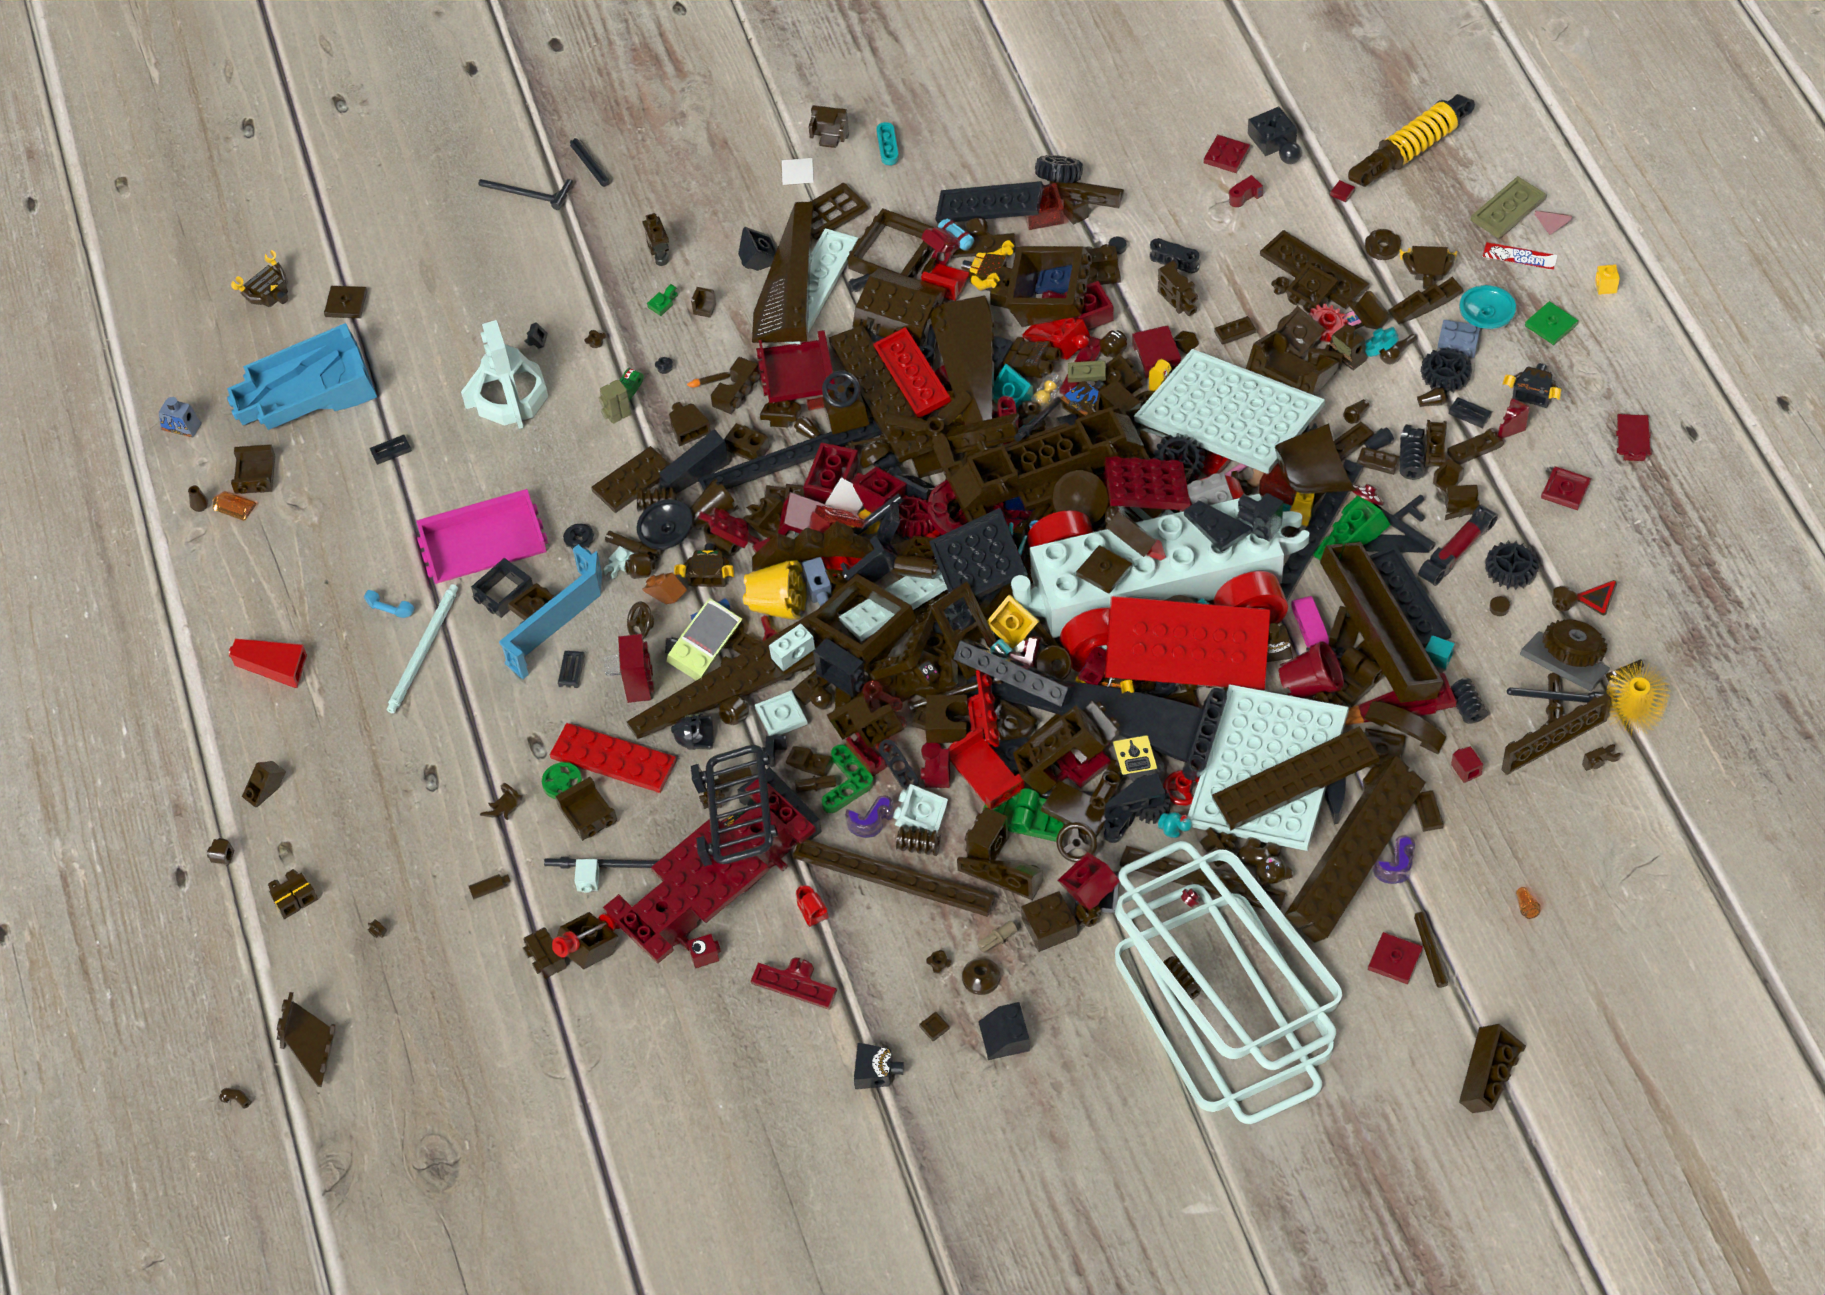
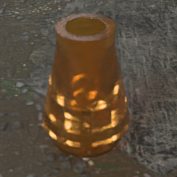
M1526 887L1519 888L1516 891L1521 915L1527 919L1537 917L1541 912L1540 904Z

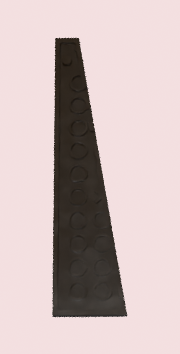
M814 612L626 721L627 726L635 737L640 739L667 726L676 724L685 715L695 714L705 709L711 710L716 708L715 705L725 702L732 696L743 697L777 681L789 678L791 674L800 670L802 672L809 670L810 666L815 665L813 651L783 671L771 659L769 645L799 624H802L813 636L816 649L824 641V638L819 635L815 636L814 632L810 630L807 618ZM837 614L826 623L860 644L856 637L843 625Z

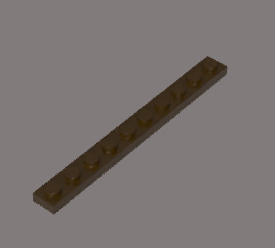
M807 839L801 844L798 842L793 852V859L988 917L995 900L994 895Z

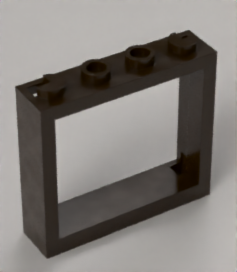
M882 208L879 214L875 215L871 225L866 227L863 236L857 240L853 250L849 251L847 257L848 267L850 270L863 275H871L879 268L889 270L862 259L885 226L920 239L926 229H933L934 227ZM923 241L902 272L898 274L915 278L935 249Z
M856 574L807 619L810 624V630L814 632L815 636L819 635L824 640L826 638L863 661V663L868 664L916 619L912 605ZM858 594L895 614L862 645L826 624Z

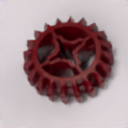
M905 495L904 501L899 504L900 524L896 534H902L903 537L908 536L911 539L913 536L925 537L928 533H932L935 528L927 514L928 500H922L921 497L915 498L913 495L912 497Z

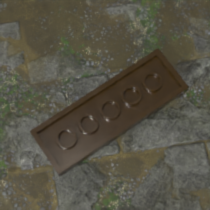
M1282 230L1260 250L1261 257L1295 278L1310 263L1338 279L1339 284L1328 296V299L1344 309L1349 307L1347 304L1349 300L1356 301L1369 289L1370 283L1285 230Z
M1607 693L1602 696H1596L1589 703L1577 706L1568 714H1562L1550 724L1545 723L1537 731L1527 733L1516 742H1510L1505 747L1501 770L1505 775H1508L1606 722L1612 698Z

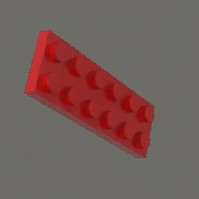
M906 327L873 344L918 418L951 402L950 396Z
M570 723L565 724L549 754L553 760L570 763L576 767L661 793L677 761L675 756Z

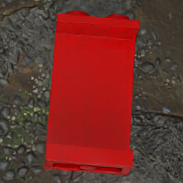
M981 727L976 731L969 732L965 738L949 746L950 762L989 809H995L1018 794L1021 789H1024V780L1020 774L1014 776L983 738Z

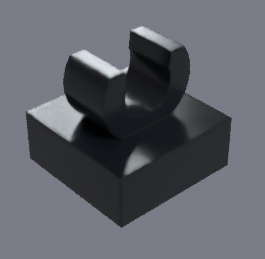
M537 322L531 324L529 331L526 333L528 335L527 339L524 342L529 346L535 345L538 349L543 348L548 333Z

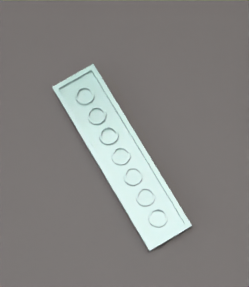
M825 229L811 253L808 333L847 265L849 251H852L858 240L857 237ZM785 342V343H789V344H801L802 342Z

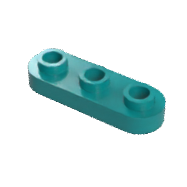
M889 122L880 123L876 130L881 161L885 165H894L899 160L894 126Z

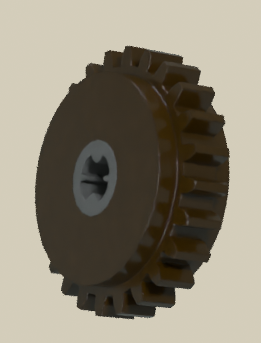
M1564 619L1561 621L1557 620L1556 623L1551 622L1550 625H1547L1542 637V642L1545 643L1544 647L1548 648V653H1551L1560 662L1575 667L1594 666V663L1599 664L1600 661H1603L1608 649L1606 648V639L1602 638V634L1591 625L1579 620Z

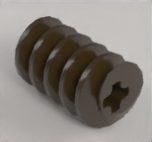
M655 487L654 493H651L650 488H647L646 493L640 488L637 493V511L639 512L641 507L644 511L650 505L661 500H677V494L674 493L673 487H670L669 493L666 492L665 487H663L661 493H659L657 487Z
M901 825L897 834L896 850L900 845L901 851H905L908 847L909 852L913 853L916 848L917 853L921 854L924 849L926 855H929L932 851L933 855L937 856L941 835L937 836L936 830H933L932 834L929 835L927 828L921 834L920 827H917L914 833L912 826H909L908 830L905 831L904 825Z
M1171 956L1163 961L1191 1000L1195 999L1200 994L1201 987L1179 958Z

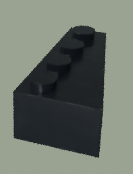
M768 767L766 769L767 783L815 826L816 831L807 838V840H812L822 832L820 819ZM758 778L750 780L738 788V794L746 792L745 789ZM749 796L739 798V802L745 806L756 804Z

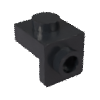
M775 734L766 736L765 747H762L764 753H768L771 762L766 767H775V750H787L788 745L785 735Z

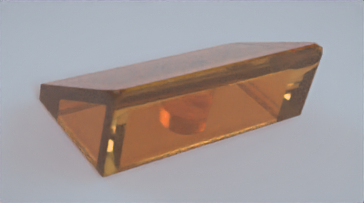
M226 491L213 497V510L243 521L248 518L256 506V502Z

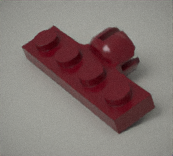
M794 957L790 960L787 969L780 970L758 962L750 981L751 984L830 1010L837 989L811 979L814 971L812 963L805 959L800 962L801 958Z

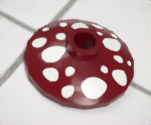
M1366 484L1365 487L1353 485L1357 491L1352 492L1376 505H1384V501L1375 493L1377 489L1370 484Z

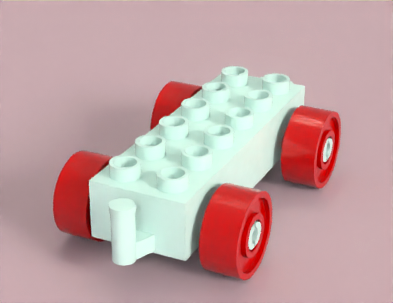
M1225 475L1233 499L1210 506L1252 527L1251 523L1237 518L1241 506H1238V501L1244 494L1239 481ZM1260 494L1248 496L1256 501L1261 500ZM1179 510V513L1136 522L1153 538L1162 542L1166 558L1160 561L1147 554L1145 557L1141 556L1108 529L1094 532L1089 517L1084 513L1060 511L1039 520L1032 526L1027 535L1031 559V577L1035 587L1030 590V580L1023 575L1014 577L1011 582L1013 598L1033 616L1046 618L1052 638L1060 636L1063 648L1071 656L1072 669L1080 672L1085 665L1086 658L1095 647H1100L1107 651L1111 596L1163 601L1175 595H1184L1191 598L1195 603L1202 598L1206 601L1214 599V604L1220 606L1270 610L1269 625L1272 623L1279 624L1288 611V603L1280 586V583H1282L1284 556L1303 549L1309 543V532L1303 530L1292 538L1283 536L1281 533L1283 527L1294 526L1299 528L1302 525V515L1300 513L1287 511L1283 512L1282 526L1270 542L1258 538L1255 534L1251 533L1221 552L1184 516V510ZM1099 545L1132 563L1131 570L1110 594L1076 576V571Z

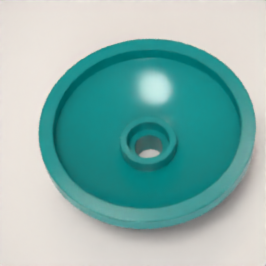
M1481 285L1467 290L1462 295L1459 309L1463 318L1470 324L1483 329H1495L1511 322L1515 316L1516 303L1514 298L1504 289L1491 285Z

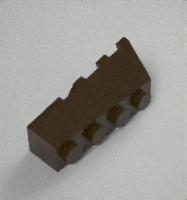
M1493 1024L1479 1027L1459 1100V1103L1471 1113L1494 1109L1504 1090L1502 1087L1504 1082L1510 1079V1071L1519 1061V1053L1524 1052L1526 1048L1525 1044L1502 1025Z

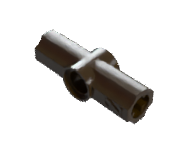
M1118 759L1111 761L1089 802L1097 810L1105 808V804L1115 795L1117 787L1124 776L1122 775Z

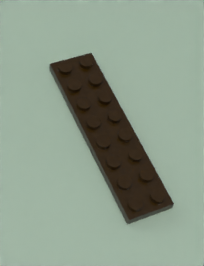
M1359 726L1211 796L1231 831L1379 762L1380 759Z

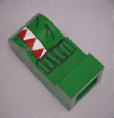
M627 368L620 378V382L627 389L629 401L638 391L644 379L643 373L631 368Z

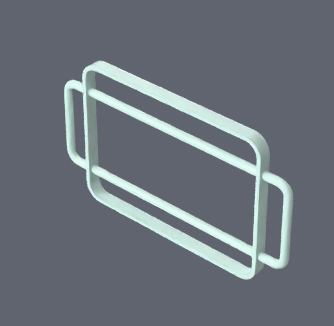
M1179 841L1121 868L1119 880L1127 892L1120 896L1115 907V915L1118 921L1222 1056L1229 1059H1238L1252 1053L1261 1066L1268 1070H1277L1335 1039L1336 1028L1326 1014L1336 1009L1341 1000L1342 990L1339 984L1236 855L1227 850H1217L1202 857L1193 845L1185 841ZM1180 849L1186 850L1194 859V861L1137 888L1127 878V874ZM1221 860L1232 866L1334 996V1001L1322 1007L1317 1004L1210 868L1209 863ZM1201 868L1313 1012L1253 1042L1142 898V895ZM1131 900L1136 902L1245 1044L1244 1047L1232 1048L1224 1043L1124 912L1123 904ZM1316 1019H1319L1328 1031L1325 1036L1276 1061H1269L1259 1050V1048Z
M1192 884L1147 903L1154 910L1181 898L1180 896L1183 894L1182 891L1184 889L1189 890L1191 888L1197 892L1204 901V905L1162 924L1167 930H1171L1210 912L1280 1028L1288 1024L1219 912L1218 908L1228 904L1223 896L1212 900L1204 887ZM1231 893L1284 960L1248 900L1239 894ZM1140 907L1129 911L1127 916L1132 921L1144 913ZM1155 927L1140 932L1146 940L1159 935ZM1129 937L1117 945L1115 949V962L1120 973L1200 1108L1215 1112L1230 1106L1235 1117L1240 1122L1254 1124L1312 1098L1320 1092L1322 1080L1315 1067L1330 1059L1333 1053V1041L1327 1044L1328 1049L1324 1053L1311 1059L1305 1055L1299 1058L1300 1064L1232 1094L1171 989L1137 944ZM1134 945L1136 946L1223 1094V1099L1209 1102L1199 1094L1122 962L1120 954L1124 950ZM1292 986L1295 993L1302 1002L1303 1006L1307 1010L1308 1014L1313 1012L1311 1008L1307 1005V1003L1303 1000V998L1300 996V994L1296 991V989ZM1319 1019L1313 1021L1321 1035L1325 1036L1328 1033L1325 1026ZM1293 1032L1285 1035L1294 1051L1302 1047ZM1307 1071L1313 1081V1087L1253 1115L1244 1114L1237 1103Z

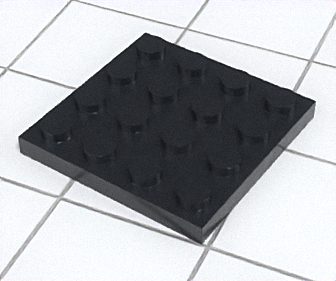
M1001 508L929 541L948 592L967 581L975 598L978 599L1011 583L1012 579L1018 575H1028ZM962 597L954 602L953 605L955 608L965 605L966 601Z

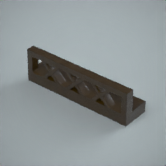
M1050 181L1049 183L1050 198L1062 200L1067 198L1069 201L1081 203L1086 201L1088 204L1112 208L1120 207L1124 194V189L1082 182L1059 183Z

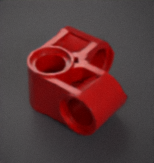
M809 886L797 888V906L809 927L829 918L827 907L818 893H815Z

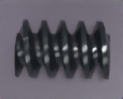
M1406 437L1400 442L1399 472L1404 478L1410 480H1417L1424 476V446L1422 445L1423 440L1418 437Z
M1462 678L1451 686L1456 700V707L1465 723H1477L1488 716V711L1484 710L1485 705L1481 703L1482 700L1478 697L1479 694L1475 690V686L1470 678Z

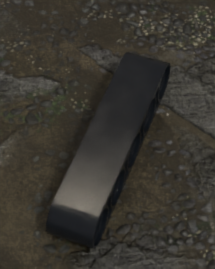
M1216 687L1211 689L1204 700L1182 770L1183 775L1188 780L1198 779L1206 767L1227 700V694L1222 688Z

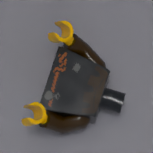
M1542 363L1537 364L1536 368L1526 367L1523 372H1519L1514 376L1506 374L1502 385H1508L1510 388L1514 387L1512 399L1544 408L1548 407L1549 399L1557 398L1560 400L1562 391L1558 388L1556 381L1552 380L1553 374L1548 372L1547 366Z

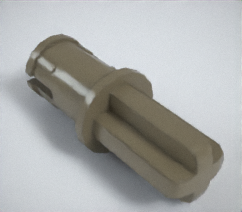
M1008 921L999 929H993L992 933L980 940L977 945L985 953L997 944H1002L1003 940L1017 932V928L1012 921Z

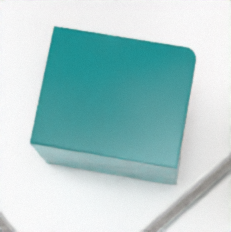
M1431 636L1425 651L1434 666L1447 669L1453 656L1455 643Z

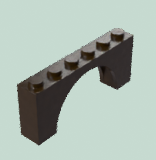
M1109 506L1105 511L1106 528L1141 556L1145 557L1156 543V539L1136 524V522H1141L1142 520L1126 507Z

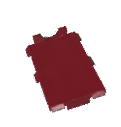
M1617 414V453L1623 455V461H1645L1646 456L1652 455V449H1650L1651 432L1649 431V416Z

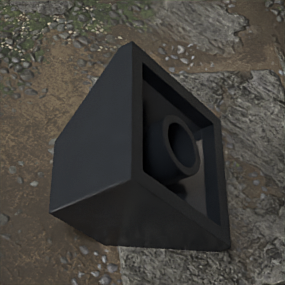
M744 227L738 251L742 265L747 269L756 271L771 267L777 251L772 237Z

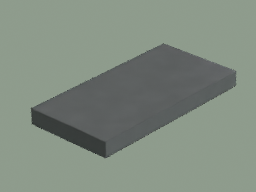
M1540 631L1534 635L1520 652L1521 656L1588 691H1592L1610 670V667L1600 662L1599 664L1594 663V666L1589 665L1586 667H1575L1560 662L1551 653H1548V648L1544 647L1545 643L1542 642L1544 633Z

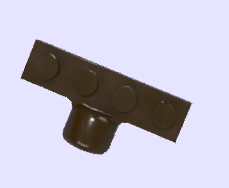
M970 219L966 223L967 232L974 238V243L968 250L959 248L951 258L972 257L978 253L995 252L1002 248V244L1007 240L1013 243L1014 248L1012 250L1015 253V234L991 235L988 232V222L985 219Z

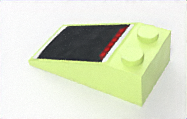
M709 598L668 654L666 662L695 680L705 676L742 621V618Z

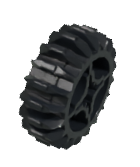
M1059 155L1040 156L1035 163V174L1047 181L1073 183L1081 180L1083 163L1075 158Z
M1439 347L1438 351L1432 350L1431 354L1427 353L1425 358H1423L1420 372L1422 380H1425V385H1430L1431 390L1436 387L1438 389L1443 388L1446 394L1447 391L1454 393L1455 389L1460 391L1462 387H1466L1471 379L1472 366L1471 361L1468 360L1467 355L1462 354V351L1456 352L1455 348L1449 350L1448 347L1442 350Z
M1179 433L1176 434V438L1170 434L1168 437L1169 441L1163 438L1162 444L1158 443L1156 446L1158 450L1153 452L1155 455L1153 459L1163 460L1164 454L1168 456L1169 460H1175L1182 456V460L1179 461L1183 462L1184 468L1193 469L1190 479L1194 481L1196 479L1195 475H1200V469L1204 468L1202 462L1205 461V457L1201 456L1204 450L1198 449L1200 443L1193 444L1194 437L1187 440V434L1183 438H1180ZM1180 446L1182 448L1180 450H1174L1172 447ZM1188 451H1190L1194 457V465L1190 463V460L1186 456Z
M1508 540L1506 544L1500 542L1498 546L1494 545L1492 550H1489L1485 559V570L1488 572V578H1492L1493 583L1499 582V587L1505 585L1507 590L1510 587H1514L1516 590L1518 586L1524 588L1526 584L1530 585L1532 580H1535L1539 571V560L1536 557V552H1531V546L1525 548L1524 543L1519 545L1517 540L1514 543H1510Z

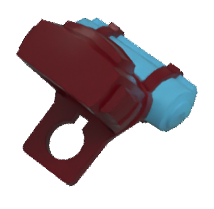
M949 219L942 220L938 227L926 229L921 238L935 249L931 258H935L936 263L945 266L959 248L968 250L974 243V238L969 232L962 230L953 220ZM939 252L945 253L943 261H940L938 258Z

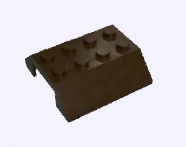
M879 268L869 276L855 307L852 327L855 328L863 325L867 332L870 328L871 320H874L872 333L874 335L879 334V336L884 338L906 327L917 346L921 347L926 340L924 330L935 305H941L947 288Z

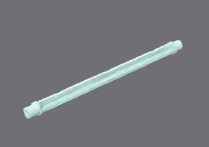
M451 584L449 589L445 591L398 686H396L388 702V712L395 713L406 695L457 596L458 587Z

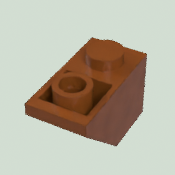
M662 573L648 578L642 590L664 604H672L687 589L673 573Z

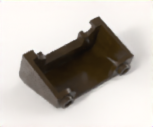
M1275 330L1253 343L1246 370L1314 396L1320 392L1332 377L1339 363L1332 358L1324 357L1319 361L1318 366H1315L1287 352V338Z

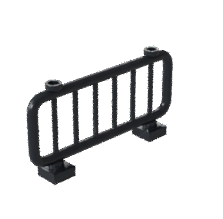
M748 745L717 754L706 763V771H702L699 764L691 766V778L698 794L706 792L707 783L712 843H708L705 836L696 838L697 853L704 867L712 865V855L719 864H730L761 855L771 848L773 837L778 836L776 825L771 824L765 765H769L771 762L768 753H764L763 749L758 745ZM756 753L757 760L714 772V766L719 762ZM757 764L758 774L715 786L714 776ZM756 778L759 779V788L716 801V790ZM760 792V803L718 815V804ZM758 807L762 808V817L719 829L718 819ZM763 821L764 832L720 844L719 834ZM762 836L765 838V842L758 847L727 856L721 855V848Z

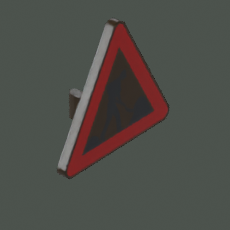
M1613 580L1578 593V601L1604 616L1607 614L1617 582Z

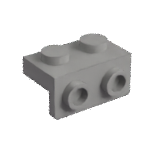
M1224 472L1213 474L1203 480L1193 481L1187 485L1192 504L1200 500L1208 505H1213L1233 499Z

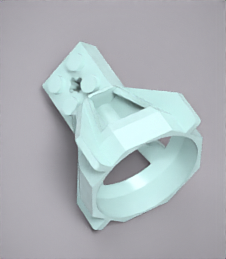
M497 320L482 324L484 332L480 334L486 354L481 359L478 370L461 391L465 408L476 407L479 416L504 426L517 422L518 428H523L522 420L533 418L548 398L540 367L535 362L528 360L519 349L504 344ZM529 372L536 377V384L532 392L520 400L513 375ZM499 379L503 386L507 404H495L483 398L480 394L483 383Z

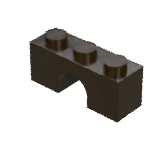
M740 356L729 369L731 381L735 383L726 385L720 382L710 395L712 407L731 415L735 409L739 408L743 398L749 394L753 384L757 383L760 378L758 364Z

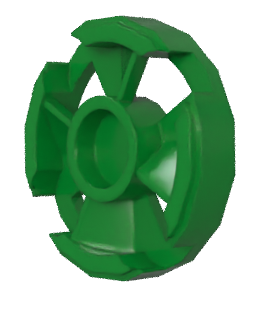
M560 762L546 769L541 782L544 792L549 797L556 799L555 796L560 794L557 793L559 790L563 792L573 786L570 785V779H577V783L582 781L580 770L575 765ZM561 767L568 768L567 774L561 772Z

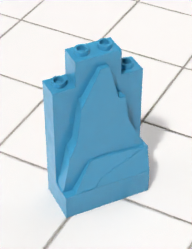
M346 323L243 366L246 373L243 375L245 381L227 388L230 395L227 396L230 406L234 407L231 411L235 420L239 419L242 425H246L258 419L260 424H265L268 430L317 409L339 411L358 406L377 397L358 344Z

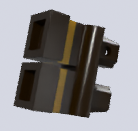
M294 869L286 873V882L280 884L278 880H273L268 883L271 898L283 919L300 911L298 904L303 909L318 900L314 888L307 882L302 872L298 873Z

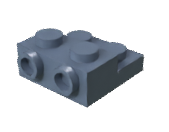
M1443 319L1437 351L1439 347L1442 350H1445L1446 347L1449 350L1455 348L1456 352L1462 351L1463 355L1475 358L1480 328L1470 323Z

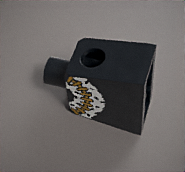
M857 1043L854 1071L855 1089L890 1086L891 1074L904 1075V1062L893 1061L892 1050Z

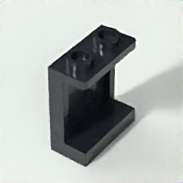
M875 535L870 539L875 549L853 567L844 562L840 564L843 569L842 574L848 581L856 574H859L875 584L894 568L896 557L900 555L893 545Z

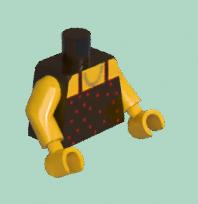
M1007 240L1002 244V248L995 252L978 253L973 262L964 260L961 270L969 272V282L979 291L985 289L991 291L992 288L996 287V282L1000 281L998 277L999 271L1002 266L1007 267L1006 255L1013 253L1012 248H1014V245L1010 240Z

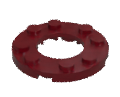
M948 480L941 482L933 489L927 504L929 520L942 535L963 526L960 522L953 521L947 512V506L950 501L956 499ZM1003 502L984 508L987 514L998 508H1001L1004 514Z

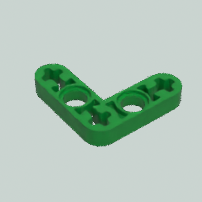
M842 744L834 746L831 750L833 762L848 780L822 797V808L826 813L839 811L873 788V776L850 749ZM837 753L844 754L845 761L841 755L837 756ZM849 765H856L858 767L856 771L851 772L847 770ZM861 774V778L864 781H868V783H861L859 775ZM845 789H851L853 791V793L849 796H845L842 794V792ZM830 801L834 802L835 804L832 805L830 803L828 804L827 802Z

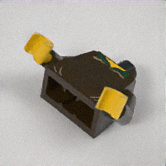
M712 543L705 544L704 550L694 551L693 556L689 557L684 564L674 566L675 576L682 575L685 578L687 574L688 586L725 587V577H735L733 566L729 560L723 557L722 551L716 550V546Z

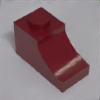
M941 749L937 757L925 760V767H921V780L925 781V788H950L949 749Z

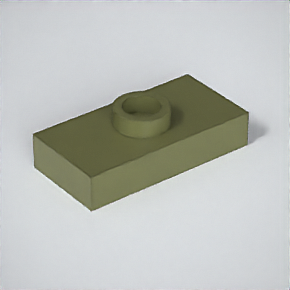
M1106 361L1068 363V382L1106 380Z

